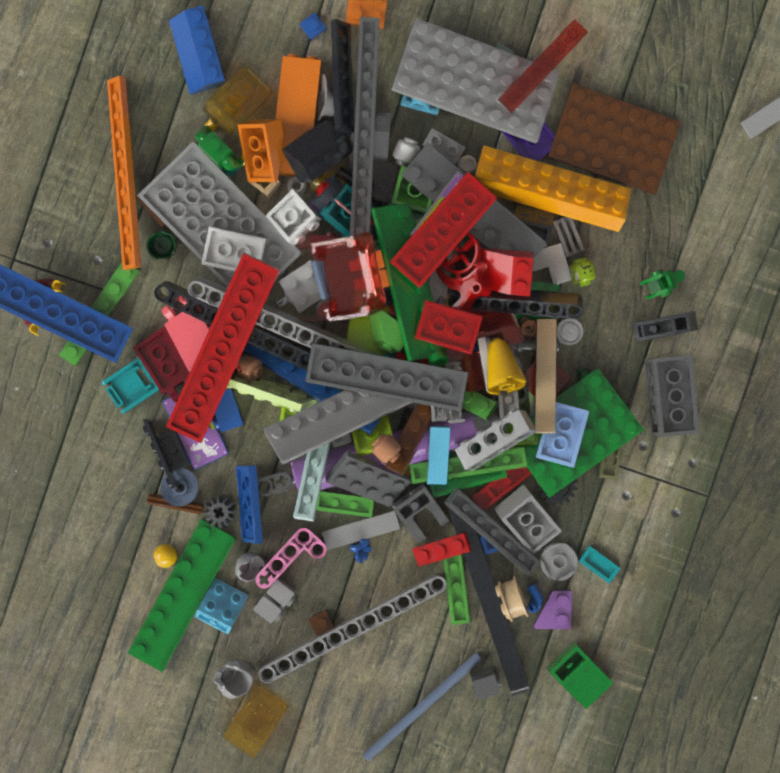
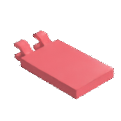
M179 296V301L183 304H186V298L184 296ZM197 304V310L202 312L199 305ZM167 305L161 309L163 315L168 319V322L164 325L190 372L210 326L184 312L176 315L173 307L169 308Z

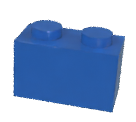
M233 388L225 391L215 413L214 423L217 430L220 429L221 432L245 425Z

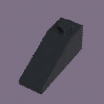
M695 311L633 323L637 342L698 330Z

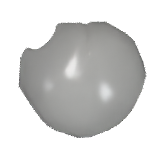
M244 553L241 555L235 565L236 576L245 582L253 581L259 573L261 566H265L263 557L254 553Z

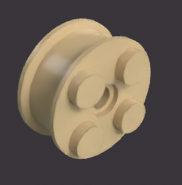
M513 576V580L504 583L498 581L495 590L497 596L503 602L500 606L506 619H510L513 622V618L522 615L529 617L527 605L516 576Z

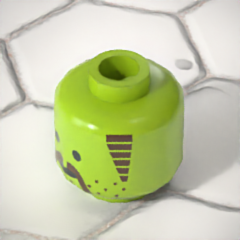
M587 257L573 260V264L569 266L572 282L575 284L579 283L580 287L590 285L591 280L596 278L593 261L588 260Z

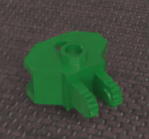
M660 269L651 273V278L639 283L641 286L647 284L651 294L645 296L647 300L659 295L663 298L672 294L671 290L677 288V283L685 280L686 275L683 270H677L672 273L671 269L665 272Z

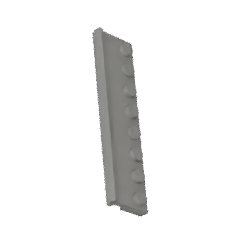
M345 390L264 428V432L283 465L412 402Z

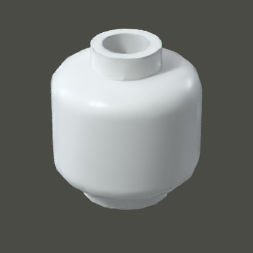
M404 137L397 141L392 155L397 159V164L407 167L421 149L417 141Z

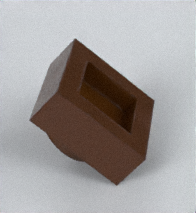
M326 609L308 619L317 636L334 628V624Z

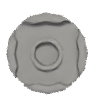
M555 542L549 544L542 551L540 566L547 577L562 581L570 578L576 571L578 557L571 546Z

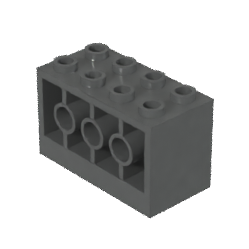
M692 355L644 359L652 435L667 437L700 433Z

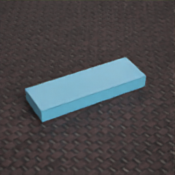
M430 426L427 484L447 485L450 426Z

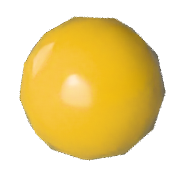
M161 544L156 547L153 556L159 567L167 568L175 564L177 551L172 545Z

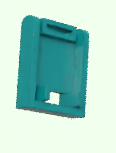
M139 357L101 382L103 386L111 382L112 385L105 390L117 408L123 405L127 406L120 411L122 414H125L159 391ZM141 368L151 382L147 386H145L136 372Z

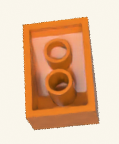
M259 119L238 124L248 182H277L282 157L281 149L284 144L281 119Z

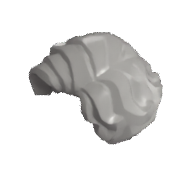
M243 660L229 661L214 675V683L218 686L222 695L229 699H235L246 694L252 686L254 679L251 666Z

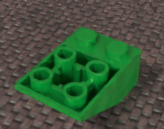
M575 642L569 645L546 667L549 673L585 709L613 684L609 677Z

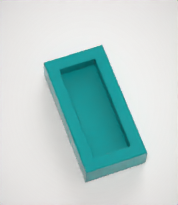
M590 545L578 559L580 563L609 584L621 569Z

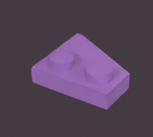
M552 590L546 604H544L537 621L534 623V629H571V590Z

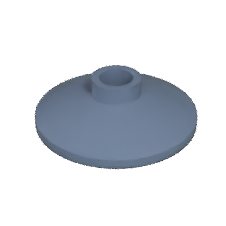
M181 468L173 473L179 487L184 485L182 492L168 487L165 480L167 475L164 476L161 483L163 498L173 506H185L191 503L199 489L196 476L191 471Z

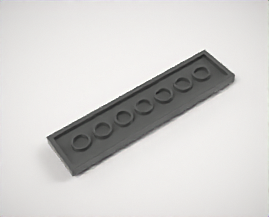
M312 343L305 382L461 411L468 372Z

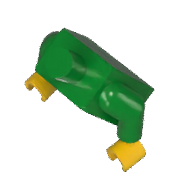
M210 118L195 135V139L199 142L197 146L223 173L226 170L232 171L242 165L245 166L243 153L240 157H235L232 150L214 133L220 125L214 124L213 118Z

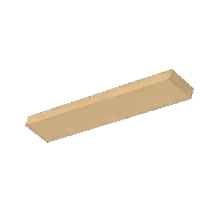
M537 319L535 429L537 432L535 433L555 434L557 319Z

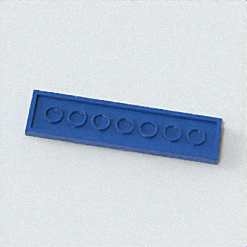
M0 264L1 309L117 363L133 328Z

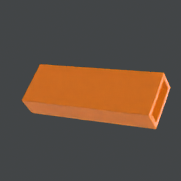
M288 54V56H283L276 119H281L284 133L283 148L315 126L322 62L318 60V57L307 56L306 59L299 58V55ZM282 152L279 175L296 176Z

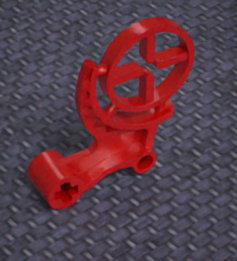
M471 233L466 234L471 239L462 248L457 244L454 249L459 252L461 250L467 252L475 245L473 261L471 262L464 254H455L449 261L446 257L436 269L441 281L449 288L459 291L461 295L460 299L453 306L448 307L465 312L470 311L473 303L480 295L487 297L491 293V287L486 285L482 275L486 264L484 262L479 263L482 252L481 245L477 237ZM462 258L468 267L460 271L454 270L452 266ZM444 266L448 271L455 273L456 279L447 275L442 267ZM470 273L468 276L461 278V275Z

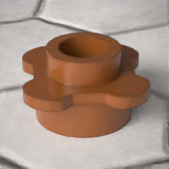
M526 316L522 317L518 333L520 335H528L531 338L534 337L537 330V319L531 320Z

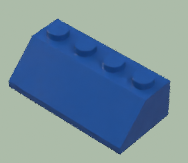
M201 5L184 10L170 19V27L190 95L227 85L204 6Z

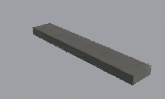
M455 488L444 503L525 575L531 576L539 565L540 560L459 488Z

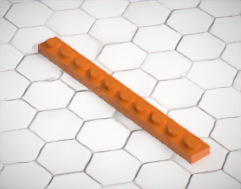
M117 76L107 80L122 266L123 270H132L141 267L126 78Z

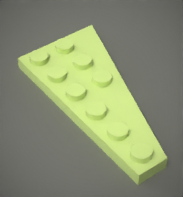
M232 375L227 388L237 389L238 393L254 395V398L257 400H268L274 406L287 407L289 411L298 413L318 403L316 399L302 390H291V387L288 385L264 379L250 382L237 375Z

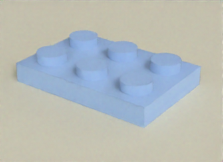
M556 402L555 434L542 433L536 458L574 468L589 411Z

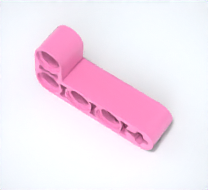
M301 528L297 530L259 571L255 579L256 584L263 589L270 587L303 550H306L314 558H322L327 551L325 544L309 529ZM301 531H306L309 534V539L306 542H301L298 539ZM316 544H320L323 547V552L320 555H315L312 551L313 546ZM289 545L296 548L295 555L291 557L285 554V549ZM274 560L282 561L283 567L281 570L276 571L272 568ZM269 567L270 571L276 574V576L273 578L270 575L268 577V584H260L261 579L259 577L261 575L266 576L268 571L265 569Z

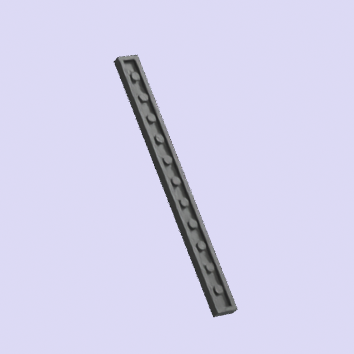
M360 17L349 251L369 252L380 20V18Z

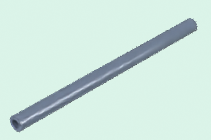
M476 652L365 751L363 753L364 758L370 761L483 660Z

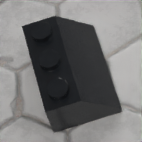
M326 119L281 149L300 183L314 181L354 152L346 136L342 132L336 131L335 127Z

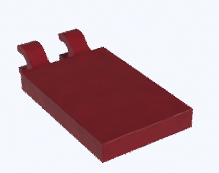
M164 326L134 346L133 349L162 395L168 393L173 402L177 403L180 394L176 387L186 382L190 372Z

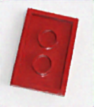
M425 300L414 338L472 355L483 317Z

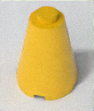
M501 338L492 339L487 345L488 393L501 395V391L507 390L508 394L522 389L525 386L526 378L507 342Z

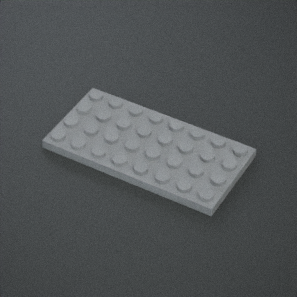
M416 18L391 90L536 144L560 72Z
M194 142L185 148L137 195L201 261L209 226L266 238L262 261L280 269L278 276L302 254L294 245L287 242L269 219ZM207 266L227 287L229 286L235 271Z

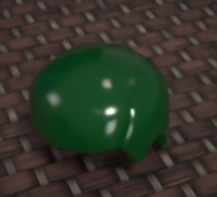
M168 231L154 232L147 240V252L155 260L168 259L176 252V239Z

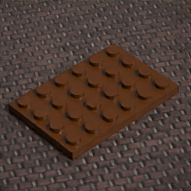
M572 84L547 158L656 195L681 122Z

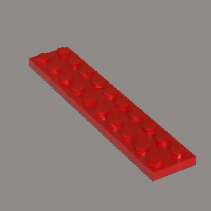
M245 252L243 253L166 425L167 428L202 443L280 269Z

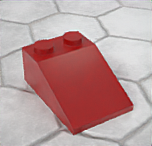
M481 248L482 252L479 263L484 262L486 264L482 275L486 285L490 286L492 291L509 295L530 296L535 252Z

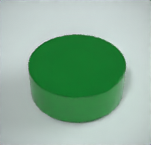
M437 351L428 358L430 365L440 367L445 366L449 361L445 351Z

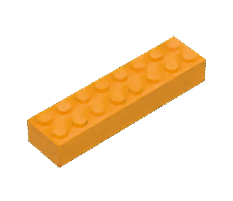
M484 145L474 175L482 185L497 197L616 232L620 231L626 220L632 190L628 187Z

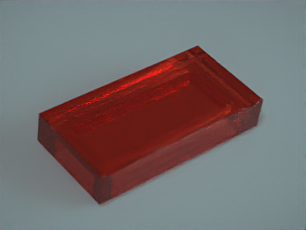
M480 351L472 352V355L467 353L460 354L463 371L468 372L466 391L486 390Z

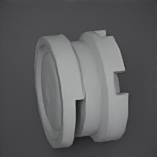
M567 318L557 324L556 338L560 343L573 345L581 340L583 327L578 320Z

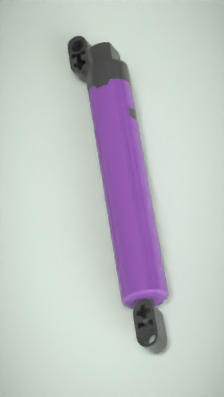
M525 386L520 389L525 396L522 399H518L519 405L525 403L528 397V390ZM493 395L492 401L496 402L498 406L488 421L469 411L462 412V419H465L462 423L450 424L447 421H431L409 465L428 460L430 426H450L449 452H454L464 440H471L476 437L475 434L478 431L487 430L492 427L491 424L500 419L498 395ZM512 424L509 426L508 430L513 428ZM404 429L392 432L393 437L397 441ZM496 434L493 436L492 441L497 440ZM354 443L329 450L321 490L334 487V485L326 483L325 477L347 451L357 455ZM373 453L361 456L383 466L386 465ZM306 457L291 462L292 474L280 472L260 478L258 480V493L269 497L289 491L293 485H296L299 492ZM282 478L288 480L286 482V486H283L282 484L274 485V483L272 482V480H274V482L280 483L282 482ZM268 482L270 484L269 490L262 492L261 485Z

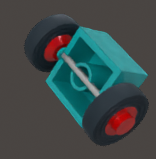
M330 176L317 187L311 202L320 209L317 212L320 217L345 238H350L352 188L348 184L341 183L337 177ZM373 216L370 218L369 243L378 238Z

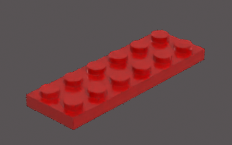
M467 172L390 260V263L420 288L496 201L497 197Z

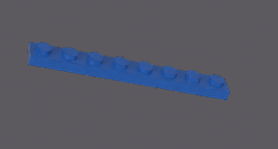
M248 344L244 349L245 354L259 358L265 367L319 402L342 392L334 387L305 382L307 370L252 344ZM381 418L360 428L371 434L381 421Z

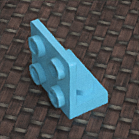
M215 578L197 609L195 618L229 634L248 595Z

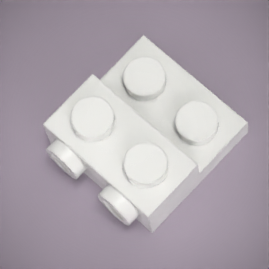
M294 189L266 215L287 242L294 246L303 243L306 239L305 235L309 231L316 230L321 220L312 207Z

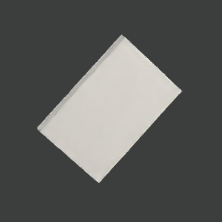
M209 226L201 264L235 271L244 252L262 260L266 238Z

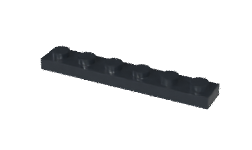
M334 19L331 21L335 130L350 135L354 133L350 24Z

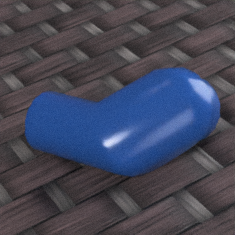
M533 583L527 587L531 594L527 608L531 613L539 611L543 602L541 592L537 585Z

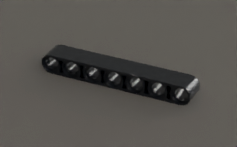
M450 288L449 306H453L460 299L459 291ZM491 290L490 295L487 297L480 295L473 303L470 311L577 319L583 314L584 300L577 293L531 290L530 296H518Z

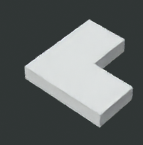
M561 243L543 248L534 258L533 272L548 268L552 284H560L571 280Z

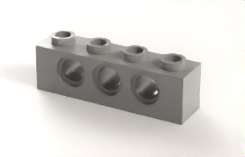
M514 409L503 420L494 421L491 424L492 427L487 430L478 431L475 434L476 437L461 442L459 444L460 447L456 448L455 451L464 469L474 471L537 432L527 412ZM512 424L513 431L509 434L508 428ZM496 434L497 441L493 443L492 438ZM480 444L481 451L477 453L476 448Z

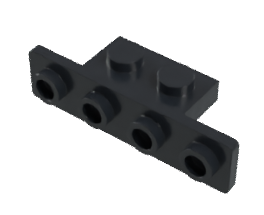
M146 418L143 420L145 424L143 430L147 436H150L152 443H150L151 448L160 458L158 464L161 470L166 472V483L170 489L173 488V490L178 491L180 487L173 472L190 465L186 452L176 431L170 430L157 436L152 422Z

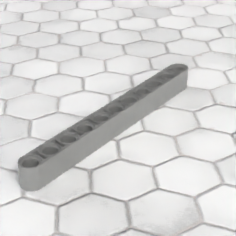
M202 277L196 278L188 286L190 296L216 308H219L227 291L226 287ZM196 283L202 286V292H198L195 289ZM213 291L218 292L221 296V299H215L213 297ZM266 304L256 322L258 326L310 348L312 343L321 344L320 339L326 338L329 341L328 346H344L349 350L384 356ZM266 315H272L275 318V322H269ZM284 323L292 324L293 330H287ZM302 331H309L311 333V337H304Z
M437 573L334 626V628L319 636H315L264 663L259 671L260 680L264 683H271L442 593L446 589L444 576ZM435 579H441L443 584L441 587L435 588L432 582ZM418 588H424L426 593L424 596L419 597L415 594V591ZM401 597H407L409 603L402 606L398 603V600ZM384 606H390L392 612L390 614H383L381 609ZM367 615H373L375 621L367 623L364 618ZM350 624H356L358 630L350 632L347 627ZM339 633L341 639L334 641L331 639V634ZM322 642L324 648L317 650L314 647V643ZM305 651L307 657L300 659L297 656V652ZM288 660L290 666L284 668L280 665V661ZM271 669L273 675L267 677L264 675L263 670Z

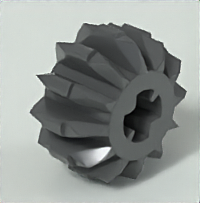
M218 495L217 502L212 497L210 498L211 504H205V507L210 510L203 511V514L210 515L205 520L208 522L212 519V527L217 522L219 528L223 527V522L226 526H229L230 522L228 519H235L230 514L236 513V509H230L234 502L227 504L228 497H225L222 501L221 495ZM220 507L223 508L222 512L224 513V516H223V514H221L220 516H218V515H217L218 512L216 511V508H217V509H219Z

